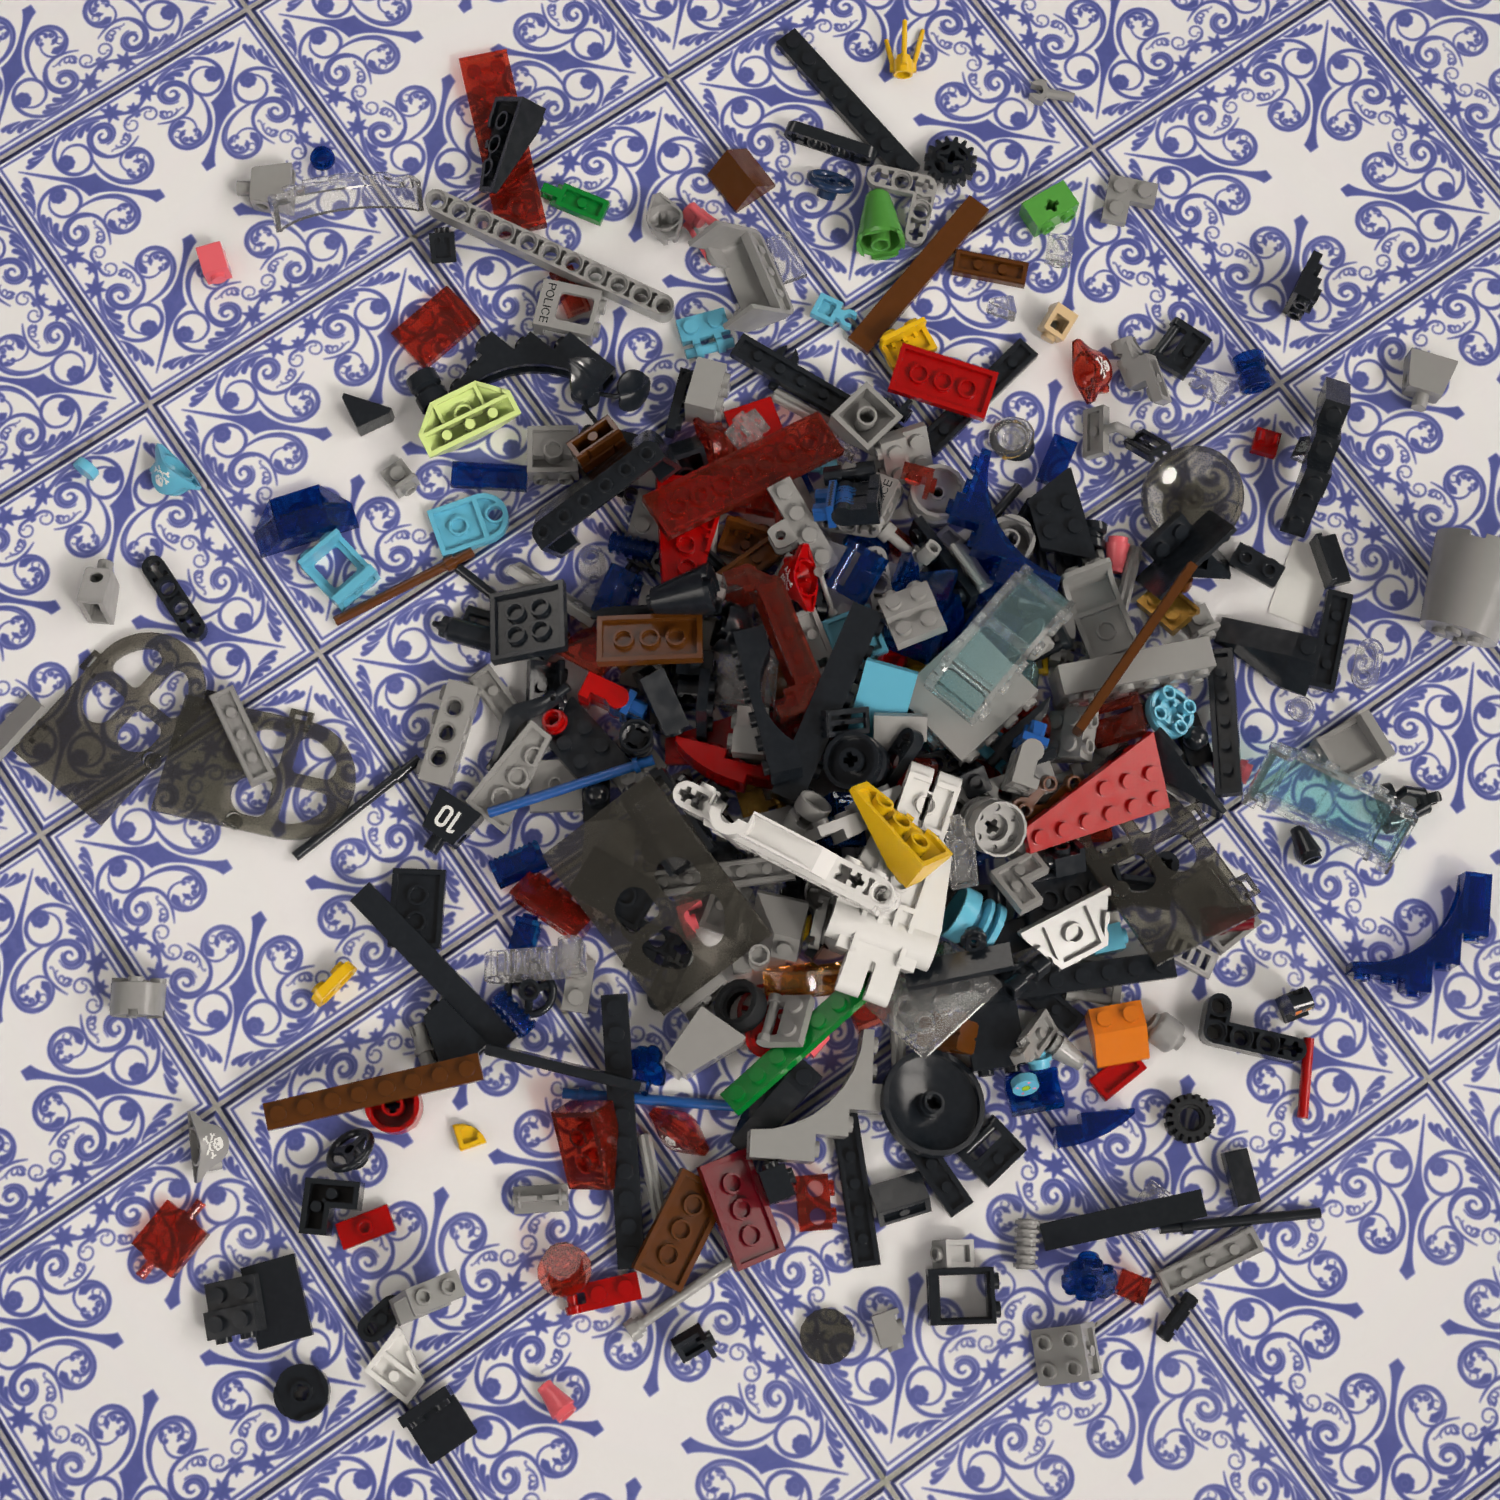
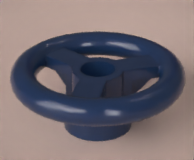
M814 169L807 173V180L818 188L817 196L822 199L834 201L837 194H848L854 190L853 182L836 172Z

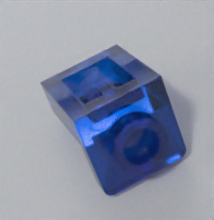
M523 913L522 917L516 915L508 949L534 956L543 925L535 915Z

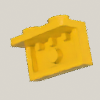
M925 317L918 320L917 318L910 319L903 327L897 330L890 329L882 334L879 349L892 372L894 371L902 343L932 352L937 351V345L926 328L927 321Z

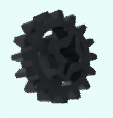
M945 136L943 143L937 139L935 147L929 145L928 153H925L924 171H928L927 175L935 178L937 185L943 183V189L951 185L952 189L956 190L958 183L964 187L966 179L971 181L973 173L976 172L977 155H973L974 148H966V140L958 143V137L956 136L953 141H950L948 136Z

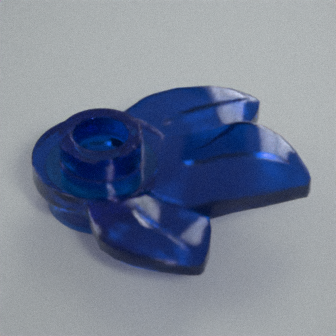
M644 1045L638 1046L632 1050L633 1070H636L635 1078L647 1081L645 1091L640 1092L643 1096L648 1095L652 1084L664 1086L666 1082V1072L660 1063L663 1053L656 1045L648 1047Z

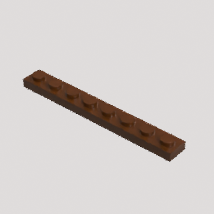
M474 1053L263 1103L267 1130L274 1131L484 1081L479 1053Z

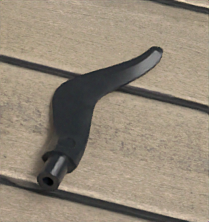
M564 682L557 689L551 688L547 693L538 698L516 703L505 711L500 723L493 756L486 766L488 771L491 770L512 744L517 729L521 724L549 711L563 701L562 697L572 690L567 682Z

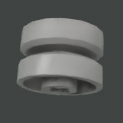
M943 464L928 465L919 470L912 480L907 498L908 508L913 518L923 516L931 528L945 527L954 522L960 514L967 493L965 481L958 471L951 466Z

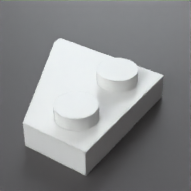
M400 1327L394 1330L364 1370V1372L406 1405H409L426 1382Z

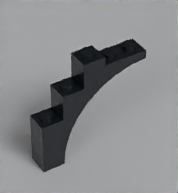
M491 331L487 336H482L475 346L478 360H473L468 365L466 373L461 378H456L452 382L449 393L475 380L491 384L507 377L523 374H550L570 379L568 359L576 357L593 358L604 365L606 380L598 387L601 392H604L617 378L614 366L571 332L565 337H560L556 341L554 349H552L530 331L526 337L522 336L516 342L515 349H513Z
M1326 377L1317 398L1316 413L1306 453L1281 522L1280 531L1302 538L1306 535L1318 503L1323 498L1332 476V462L1341 442V428L1351 407V384L1329 377Z

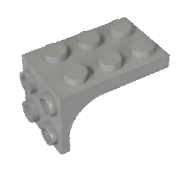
M1097 557L1091 560L1088 565L1080 568L1074 566L1065 570L1064 574L1061 575L1062 594L1071 608L1076 628L1089 659L1126 652L1137 634L1116 585L1110 557L1104 559L1103 557Z

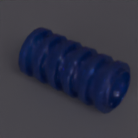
M617 531L611 533L608 543V552L610 554L616 552V555L619 556L621 554H624V557L630 555L632 559L638 557L640 561L647 559L648 563H651L657 548L655 540L648 542L647 538L641 540L640 537L633 538V535L630 534L627 537L625 533L617 534Z
M506 989L501 990L490 1000L488 1007L494 1008V1013L501 1015L500 1019L506 1021L505 1025L507 1027H512L511 1031L513 1033H518L517 1037L519 1039L523 1038L536 1026V1021L530 1019V1014L524 1013V1008L518 1007V1002H513V997L507 995L508 991Z

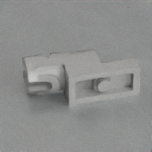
M1132 336L1120 338L1110 344L1114 356L1121 358L1117 361V366L1128 389L1139 391L1148 387L1146 393L1151 402L1162 406L1172 402L1156 356L1143 353L1136 338Z

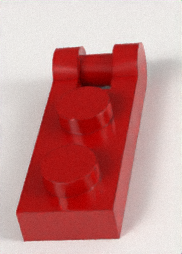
M637 1271L561 1288L563 1297L566 1296L568 1307L565 1310L567 1316L642 1299ZM584 1292L586 1303L578 1304L577 1294Z

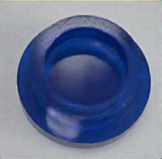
M318 146L312 151L310 161L315 169L325 171L334 165L335 156L328 147Z

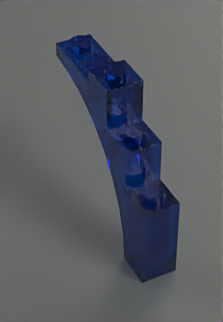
M982 448L979 456L974 454L970 470L974 471L972 479L966 478L962 493L957 491L954 499L949 498L945 513L949 514L947 523L971 530L967 546L971 547L969 556L994 563L989 579L993 580L991 589L1049 607L1055 600L1061 576L1044 570L1027 559L1009 541L999 526L991 506L988 491V467L992 450Z
M1465 871L1458 875L1455 896L1449 912L1437 931L1425 943L1412 952L1395 959L1377 962L1352 961L1346 965L1345 975L1354 976V981L1370 982V979L1380 980V984L1395 986L1396 982H1398L1397 993L1406 994L1408 999L1421 1000L1422 996L1430 994L1432 991L1433 966L1436 971L1450 972L1452 968L1460 965L1462 939L1464 943L1479 944V941L1489 937L1493 875Z

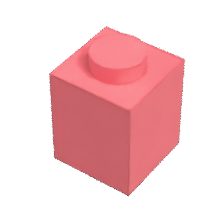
M220 241L196 247L202 272L208 285L221 284L227 279L233 278Z

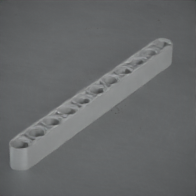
M432 189L426 194L425 203L430 216L577 285L602 290L603 297L657 322L667 323L674 316V301L672 297L445 191ZM437 200L444 202L439 208L431 206ZM457 211L466 212V215L462 218L454 217ZM481 221L489 223L484 229L476 227ZM507 231L511 233L508 239H501L499 237L502 232ZM525 242H532L534 244L529 250L521 247ZM549 252L557 255L553 260H546L544 256ZM570 263H577L579 265V268L574 271L568 270L566 267ZM593 273H598L602 278L598 281H592L589 279V276ZM619 283L625 288L620 292H616L611 287ZM638 294H644L647 299L644 302H637L634 297ZM661 304H665L670 309L665 313H661L656 308Z

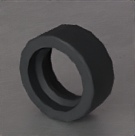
M735 979L727 983L715 998V1016L738 1032L746 1033L762 1022L768 1005L766 995L754 983L746 979ZM745 993H751V1004L748 1010L742 1016L731 1019L730 1011L734 1001Z

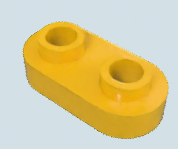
M340 961L330 971L332 975L325 982L320 981L312 989L311 993L313 995L311 1000L318 1007L326 1004L357 971V968L350 961L345 963Z

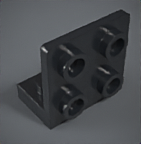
M445 1385L397 1418L403 1428L407 1427L430 1464L435 1463L477 1433L476 1427L449 1385Z

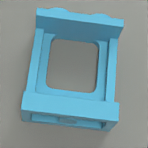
M337 528L332 532H326L320 538L319 543L313 548L306 549L297 561L301 569L341 612L381 579L377 570L356 552L342 537ZM334 548H338L357 568L351 577L336 588L315 568V564Z

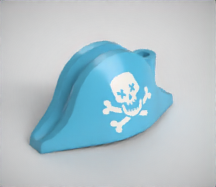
M156 444L155 462L149 469L152 473L151 478L155 489L161 494L179 496L191 489L200 490L202 487L194 474L163 444Z

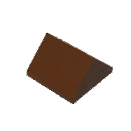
M747 148L726 150L707 174L708 179L735 213L776 186Z

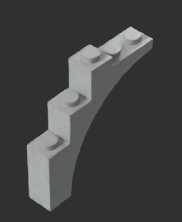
M863 1029L859 1033L857 1053L850 1073L835 1096L819 1111L794 1124L773 1129H750L747 1132L746 1160L772 1162L777 1160V1162L812 1164L815 1162V1158L819 1157L820 1142L816 1141V1137L845 1139L848 1137V1133L853 1131L854 1120L853 1116H849V1113L877 1115L881 1112L880 1094L883 1084L872 1083V1080L877 1078V1064H873L874 1053L878 1052L879 1045L878 1037H874V1029Z

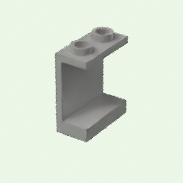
M454 1269L405 1289L391 1298L389 1303L398 1326H401L451 1305L452 1301L466 1296L457 1270Z

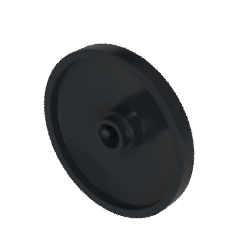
M918 1050L901 1058L887 1072L882 1082L880 1109L889 1132L904 1148L923 1157L943 1158L960 1152L974 1141L984 1121V1095L976 1076L960 1059L940 1050Z

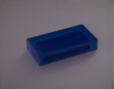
M1054 433L1035 481L1047 485L1066 470L1078 442Z

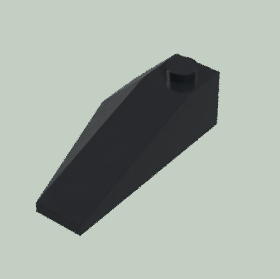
M802 1059L741 1114L730 1143L738 1150L747 1148V1132L750 1129H773L780 1127L821 1081L822 1076Z

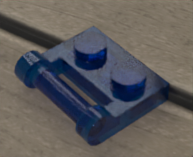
M848 539L845 544L847 548L830 578L827 577L825 582L829 588L852 601L865 605L889 560ZM855 553H860L859 559L842 586L839 582Z

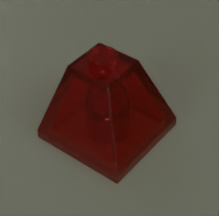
M597 626L577 631L568 639V651L556 653L586 671H591L601 677L613 667L597 666Z

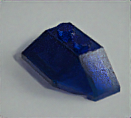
M317 484L269 499L255 529L254 537L260 556L264 558L318 541L326 532H332L336 528L340 533L359 528V524L351 502Z

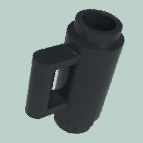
M468 605L463 618L444 616L441 621L432 622V626L439 630L438 635L447 641L490 653V623L487 626L469 621L470 616L490 622V611Z

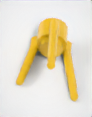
M906 19L902 21L901 54H898L895 60L889 40H884L890 64V73H894V77L898 79H908L913 76V73H916V65L925 33L924 29L920 30L914 55L911 59V56L907 54Z

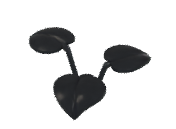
M588 357L568 359L571 399L582 405L581 410L586 412L593 423H596L598 420L589 408L596 406L600 401V397L619 398V408L623 411L631 412L640 408L649 395L650 378L639 370L631 369L625 371L617 382L618 394L601 392L598 389L606 380V369L600 361ZM585 425L580 431V433L588 427H590L591 425Z

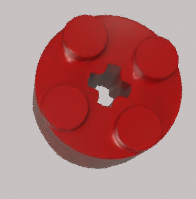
M422 1096L396 1101L400 1104V1108H397L395 1113L388 1108L394 1102L366 1108L365 1113L369 1121L377 1129L392 1135L404 1134L414 1129L422 1117L424 1107Z

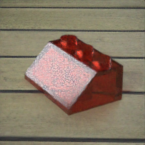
M532 872L527 873L510 890L509 894L513 901L578 946L596 921V917L593 915L594 910L584 902H581L579 905L571 900L573 895L562 887H559L557 890L549 885L551 880L542 873L538 872L537 875Z

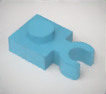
M821 292L810 312V317L830 327H833L836 321L843 330L850 331L851 324L847 323L845 319L851 318L856 320L857 313L851 309L842 310L843 302Z

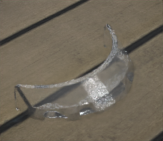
M354 172L302 180V184L283 186L281 187L282 193L270 194L267 197L277 233L282 232L299 221L339 211L368 208L424 211L421 182L412 175L406 174L401 177H393L388 172H376L369 175Z

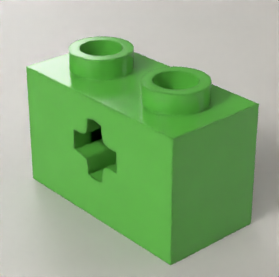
M1064 180L1023 202L1020 207L1019 216L1035 238L1040 234L1046 235L1050 233L1061 222L1068 223L1074 219L1079 202Z

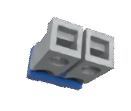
M1031 720L1029 725L1026 724L1022 733L1014 738L1011 747L1016 749L1010 755L1000 790L1021 797H1027L1038 789L1040 780L1033 778L1037 762L1043 757L1044 749L1048 747L1050 741L1049 738L1044 737L1047 724Z

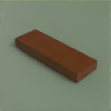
M956 249L951 275L1024 289L1029 263Z

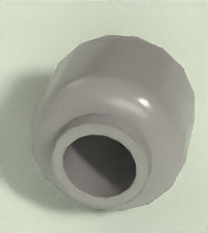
M1167 1012L1160 1015L1156 1013L1147 1022L1148 1041L1162 1052H1169L1172 1049L1177 1051L1186 1040L1183 1036L1185 1031L1184 1025Z

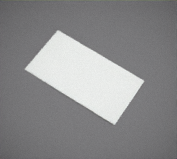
M1293 539L1284 564L1286 568L1278 581L1267 613L1311 629L1325 588L1310 545Z

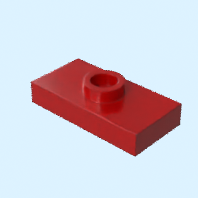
M388 1204L335 1224L343 1250L397 1231Z

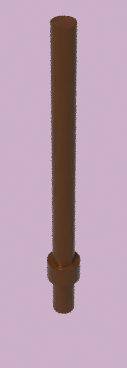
M471 547L454 556L450 554L442 558V562L333 616V619L337 626L447 570L449 572L455 570L458 567L457 565L475 557V554Z

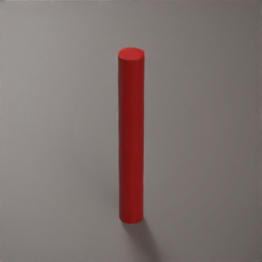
M1304 1037L1303 1041L1306 1044L1307 1053L1301 1062L1297 1118L1308 1119L1314 1038Z

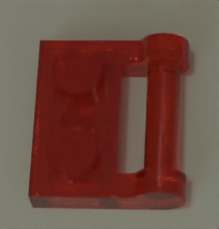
M1138 691L1130 692L1129 696L1105 702L1098 710L1099 715L1133 706L1131 711L1099 720L1095 735L1097 749L1142 737L1148 732Z

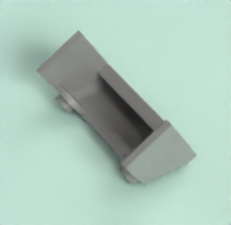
M716 220L688 241L690 247L705 249L706 259L712 266L724 269L740 308L733 313L731 319L723 324L724 329L748 333L784 320L793 314L794 308L765 239L759 231L754 228Z

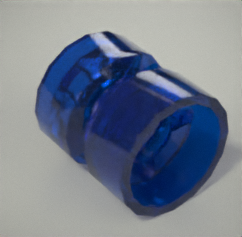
M1262 349L1247 350L1232 358L1231 361L1235 374L1239 375L1237 382L1241 394H1256L1272 386L1273 382L1270 372L1265 370L1267 362Z

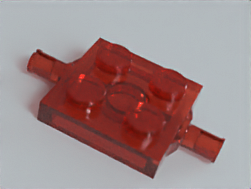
M197 1198L186 1211L180 1209L172 1201L166 1200L131 1243L142 1252L146 1259V1262L136 1272L140 1278L145 1280L155 1267L164 1271L171 1278L177 1276L210 1235L200 1226L196 1219L197 1215L206 1206L205 1203Z

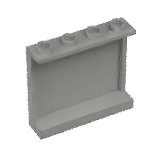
M972 624L918 673L908 710L911 713L928 714L927 729L958 760V765L962 767L966 762L969 765L979 757L980 753L978 751L985 745L990 747L999 738L998 733L1004 727L1007 730L1018 721V714L1023 710L1028 712L1038 702L1036 698L1039 690Z

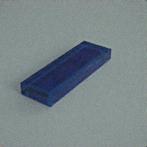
M453 461L450 485L451 488L527 493V466Z

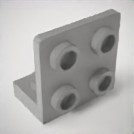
M1093 1321L1031 1331L1040 1386L1085 1382L1103 1377Z

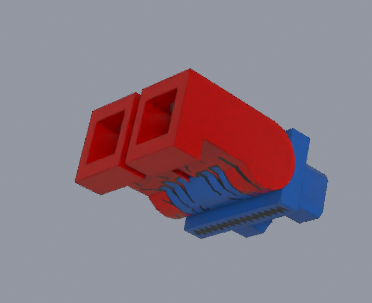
M589 671L578 693L579 704L583 708L589 710L592 704L607 710L613 718L620 719L622 724L630 719L645 721L649 712L647 710L648 704L638 699V692L630 689L628 693L624 687Z

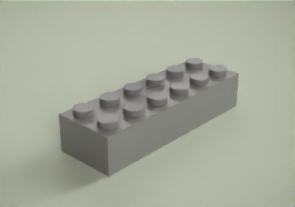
M1209 636L1141 649L1107 698L1113 697L1114 700H1120L1129 697L1130 693L1138 692L1139 695H1146L1154 692V689L1166 685L1177 688L1181 683L1188 682V685H1196L1204 682L1203 679L1209 676L1210 672L1217 666ZM1125 652L1057 665L1048 678L1056 707H1063L1065 710V707L1079 706L1080 703L1088 702L1090 704Z

